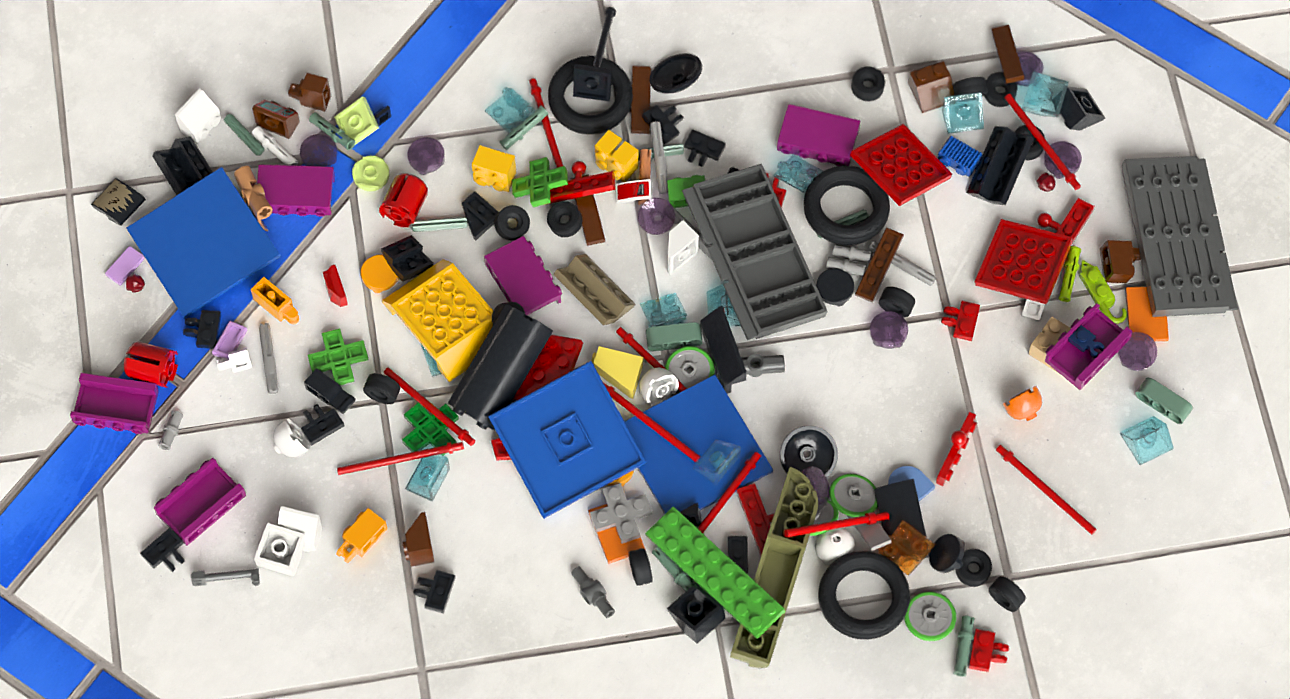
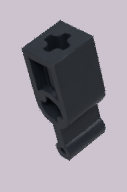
M317 368L304 381L306 390L327 405H332L342 414L356 401L355 397L344 391L338 383Z

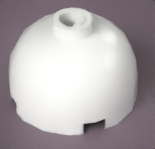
M660 367L646 372L639 384L640 394L651 406L667 400L671 394L675 395L679 387L678 379L669 370Z
M290 418L282 421L276 427L273 434L275 442L273 447L277 453H283L287 457L294 458L305 454L310 449V445L305 435L302 436L300 434V428Z
M845 528L831 529L818 536L816 554L826 565L830 566L841 556L855 552L854 538Z

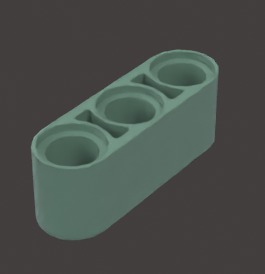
M696 322L650 327L645 331L649 351L672 350L686 346L697 347L703 343L701 326Z
M1149 377L1144 380L1135 392L1139 400L1177 424H1182L1193 410V406L1187 400Z

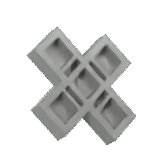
M621 483L602 489L608 507L590 512L596 533L616 527L621 543L640 538L635 520L652 514L646 494L627 500Z

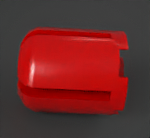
M401 173L393 179L379 208L380 215L383 218L387 216L395 221L393 225L408 228L410 224H414L428 195L426 184L419 177L412 174Z
M140 341L134 342L128 348L126 354L130 355L131 358H124L125 374L132 379L155 383L158 386L168 388L166 384L169 380H174L178 365L175 364V354L178 355L177 351Z

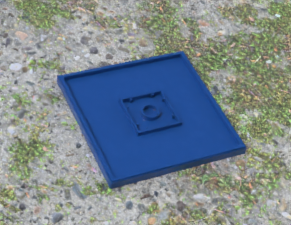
M222 167L126 227L184 318L281 257Z
M592 361L488 416L543 519L647 463Z
M716 375L643 412L701 456L697 462H694L636 416L625 421L647 462L637 469L664 514L672 507L681 512L689 506L698 503L701 511L716 503L745 466L744 462L747 459L749 460L754 452H758L761 457L755 464V469H751L738 488L748 486L773 473V468Z

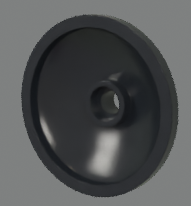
M688 53L677 54L663 60L651 72L649 81L652 88L657 92L665 94L677 93L687 89L697 81L702 72L701 60L696 55Z
M806 425L794 429L785 437L780 448V462L785 473L788 474L789 467H792L803 473L810 480L811 484L826 479L833 472L838 460V449L833 437L827 431L817 426ZM805 450H809L810 452L809 456L804 457L803 455Z

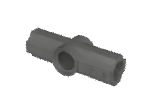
M751 354L749 357H741L747 375L752 377H759L767 373L785 372L784 355L761 356L760 354ZM754 363H756V364H759L760 366H759V367H753V366H751V365L754 364Z

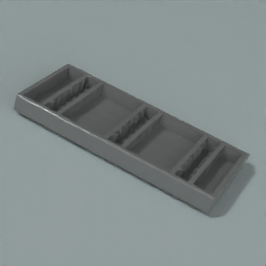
M1197 156L1125 159L1122 164V171L1140 251L1152 317L1226 313V311L1238 310L1226 253H1220V251H1225L1219 219L1218 216H1212L1217 214L1206 159H1197Z
M762 164L693 184V187L682 190L705 245L712 244L707 250L721 282L728 281L723 286L747 340L759 339L826 316L828 312Z

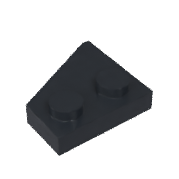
M475 191L462 202L464 214L472 236L476 241L495 224V218L499 212Z

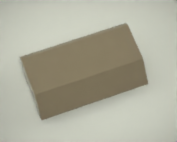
M587 254L576 255L568 267L559 268L553 274L603 326L615 323L636 305Z

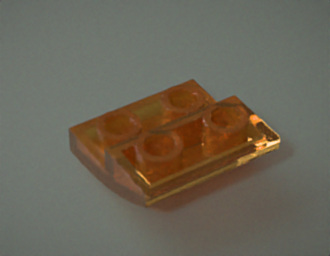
M902 520L893 535L889 536L891 543L882 546L878 552L892 560L909 576L928 555L935 543L907 521Z

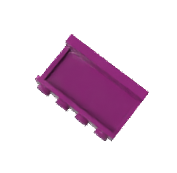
M788 104L777 142V151L783 154L798 155L804 159H815L821 163L828 162L836 166H850V153L854 148L856 137L860 130V120Z
M258 166L257 184L260 183L262 185L265 198L272 207L273 214L317 215L319 217L331 215L333 182H335L333 167Z
M522 236L485 255L484 261L485 266L507 301L520 304L526 315H529L554 301L557 304L561 303L562 291L558 285H554L550 271L544 269L541 257L539 255L536 256L534 253L535 249L531 241L527 242L525 237Z
M1098 303L1093 307L1089 306L1083 313L1084 316L1080 320L1076 319L1072 323L1071 329L1068 332H1063L1058 338V342L1055 345L1051 344L1045 352V362L1079 390L1131 339L1133 332L1128 327L1123 330L1099 310L1100 305ZM1081 325L1096 336L1095 342H1100L1104 345L1103 351L1094 349L1098 353L1096 358L1090 355L1089 350L1086 349L1082 352L1068 342L1069 337Z
M80 373L79 382L81 385L74 412L71 411L70 417L75 424L85 426L86 424L93 425L100 429L108 427L116 431L128 430L135 434L149 433L159 393L155 383Z
M212 458L205 461L195 473L189 474L180 486H175L167 497L161 498L156 503L154 510L156 515L188 546L246 496L244 488L239 483L236 484L217 464L216 460Z

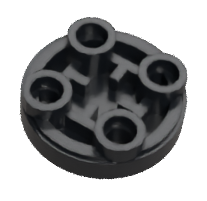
M828 269L822 272L817 279L816 286L822 300L827 304L843 306L853 295V278L842 269Z
M945 534L939 537L930 549L929 562L931 567L940 573H949L954 569H960L963 565L962 558L965 542L953 534Z

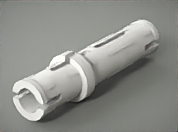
M257 126L252 131V136L259 140L265 149L271 151L285 165H298V160L275 141V137L268 135L260 126Z

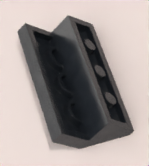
M995 126L966 193L992 204L1006 205L1034 138L1030 135L1016 134L1008 127Z
M191 136L175 139L170 149L155 151L152 156L176 196L213 173Z
M719 306L700 320V326L709 355L713 360L718 380L728 394L731 393L732 384L746 381L747 372L723 306Z

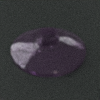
M663 198L649 199L639 209V224L649 234H663L673 226L675 210ZM656 215L661 216V219L658 221H656L654 218Z

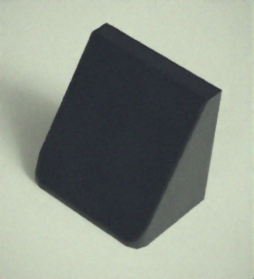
M385 106L373 114L378 126L391 118L389 106Z
M698 503L680 512L694 526L701 524V511Z

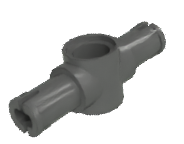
M580 566L576 567L571 574L579 583L580 593L589 605L597 606L606 618L611 617L615 610L607 601L606 591L597 579L589 578Z

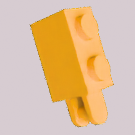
M265 277L250 289L253 300L280 322L285 319L290 324L298 323V311L293 307L291 298Z
M369 508L365 512L359 513L356 517V522L344 530L342 536L344 544L338 549L336 555L345 558L344 561L347 563L356 554L362 557L387 530L386 521Z

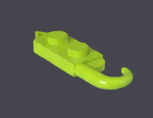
M1082 260L1079 277L1095 304L1098 303L1100 305L1099 309L1115 324L1122 323L1127 317L1126 309H1122V316L1119 318L1111 314L1109 309L1115 303V295L1098 267H1094Z

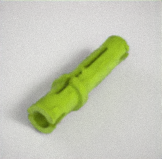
M1076 246L1070 247L1067 261L1064 263L1065 272L1058 297L1062 302H1069L1071 300L1076 271L1079 269L1078 261L1081 249Z

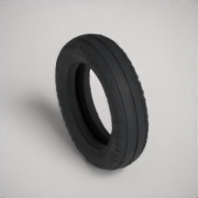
M582 56L568 61L556 71L550 81L548 88L550 109L555 118L571 131L588 135L607 132L619 125L631 108L633 90L627 74L615 62L604 57L600 67L612 69L611 84L615 88L616 98L611 107L600 114H580L571 109L564 98L567 87L574 80L575 64L593 66L595 56Z
M836 166L821 172L811 181L804 196V213L809 225L819 236L835 244L856 245L866 242L883 229L889 217L890 200L888 194L864 169L855 166ZM836 186H853L868 195L872 202L873 211L865 221L859 224L842 225L832 221L825 215L821 208V198L828 190Z
M857 551L841 556L826 569L819 584L818 599L825 619L834 629L851 638L869 640L890 633L902 622L908 611L910 590L904 573L892 560L875 552ZM857 571H869L881 576L891 589L892 602L885 613L874 619L861 620L851 617L843 611L836 597V589L844 577Z

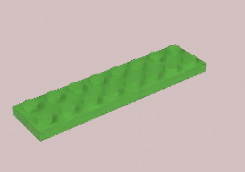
M672 507L645 533L659 549L720 603L756 639L785 612V609L675 507Z

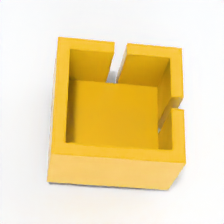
M608 130L595 144L596 165L601 170L613 171L616 180L626 182L639 168L638 149L624 141L615 150L622 141V138Z
M479 145L472 162L474 182L480 186L492 185L497 191L509 192L512 180L516 176L515 156Z

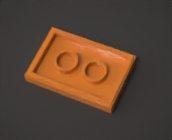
M1126 287L1128 328L1133 331L1130 342L1168 341L1167 316L1152 317L1147 288Z
M604 504V505H601V506H598V507L589 509V510H588V513H589V515H590V512H593V511H596V510H599V509H602V508H605V507H608V506H607V504ZM616 527L597 532L608 564L629 557L630 551L645 548L641 536L640 538L621 543Z

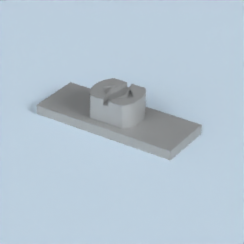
M878 521L876 524L871 525L866 523L854 525L872 551L891 543V539Z

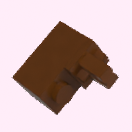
M306 73L305 78L301 79L300 84L291 83L288 95L299 100L301 106L325 112L331 99L328 78Z
M1107 240L1100 248L1105 281L1107 283H1127L1135 273L1132 263L1141 260L1139 248L1133 247L1132 241Z

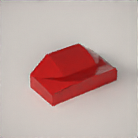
M332 265L323 272L325 286L330 301L343 307L348 305L336 265Z

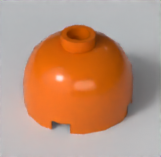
M1037 386L1033 387L1034 391L1032 392L1029 388L1014 396L1009 401L1010 404H1007V402L1002 404L1012 418L1017 420L1026 418L1029 421L1037 417L1036 412L1042 406V396Z

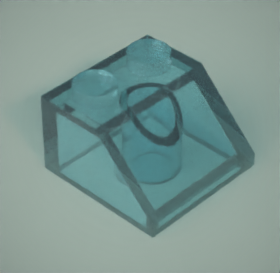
M1033 71L1022 110L1038 116L1058 118L1069 82Z

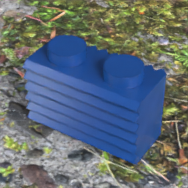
M953 136L948 138L938 153V159L944 166H950L959 175H966L967 177L971 176L982 157L981 152L969 147V145Z

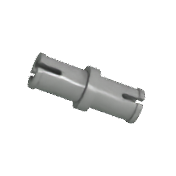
M835 244L832 255L849 258L850 261L860 260L870 263L872 251L857 249L856 246L846 247Z
M829 257L826 269L838 268L850 274L863 277L866 265L853 263L848 259L843 261Z
M178 411L171 412L169 421L163 428L164 433L158 444L161 449L170 450L174 437L179 432L178 427L183 418L182 413Z

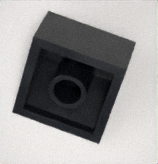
M1066 87L1052 100L1055 110L1065 120L1064 124L1070 130L1081 131L1105 119L1087 89Z
M696 583L667 608L681 630L697 644L726 619L723 606Z

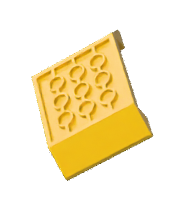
M444 259L382 300V303L391 314L398 315L437 362L438 370L448 382L468 369L493 327L492 308L452 262Z

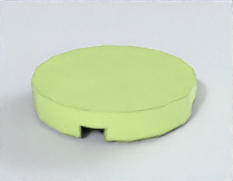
M365 156L355 163L352 169V177L360 189L376 191L387 184L389 167L380 157Z

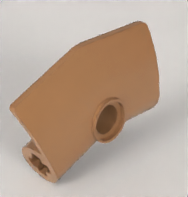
M243 166L234 172V177L241 190L243 200L261 227L268 231L262 219L269 217L273 209L265 198L262 185L260 183L256 184L257 181L250 166Z

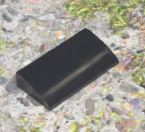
M914 479L875 488L874 492L879 513H889V519L881 521L882 528L891 539V543L886 545L889 559L896 564L929 558L930 550Z

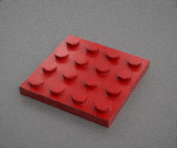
M904 124L857 147L850 153V156L898 206L944 183L953 175Z
M1001 219L975 279V285L1047 304L1072 245L1073 238Z
M551 335L512 402H516L573 371L584 344L582 340Z

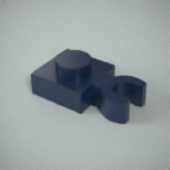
M1082 325L1068 339V342L1080 351L1089 350L1093 358L1098 356L1094 349L1104 350V345L1100 342H1095L1096 336Z

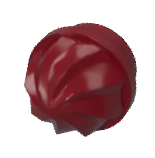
M1047 172L1042 174L1036 181L1038 188L1045 192L1052 191L1056 185L1054 176L1052 174L1049 175Z
M136 274L127 276V291L136 293L144 288L145 282L141 276Z

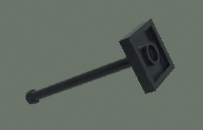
M608 7L605 10L606 17L593 66L575 64L573 97L610 102L612 69L601 68L600 66L612 19L616 15V10L613 7Z

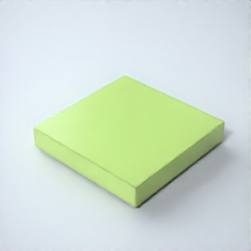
M364 97L359 98L334 116L338 127L344 130L347 136L355 140V145L379 128Z

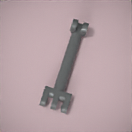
M259 568L205 574V571L191 573L193 586H204L206 582L249 577H251L254 586L260 584Z

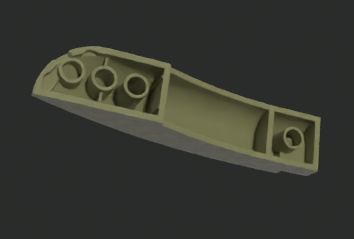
M789 467L754 581L785 609V612L758 639L740 624L730 658L749 663V666L754 668H767L770 665L810 537V533L785 537L784 530L813 525L818 509L817 492L811 485L810 480L803 473L792 467Z

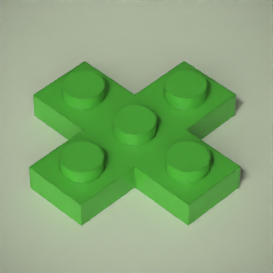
M547 157L529 161L530 175L512 180V194L515 198L530 194L532 207L551 203L550 189L568 185L567 169L563 166L550 170Z
M340 328L322 333L326 350L308 355L312 372L316 368L321 372L332 370L334 381L339 385L355 382L350 365L369 360L364 341L345 345Z

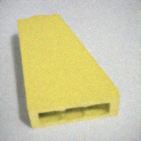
M599 346L597 353H593L591 360L598 374L626 396L633 399L643 368V357Z

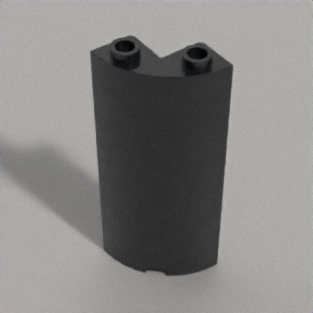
M506 304L448 401V404L454 407L452 411L460 416L466 414L477 421L476 425L484 430L488 427L495 431L488 416L511 404L553 330L536 319L529 317L524 312Z

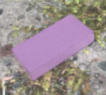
M129 246L105 272V275L121 286L127 279V276L133 273L145 257Z
M229 321L212 354L219 358H229L228 353L237 350L247 332V328Z

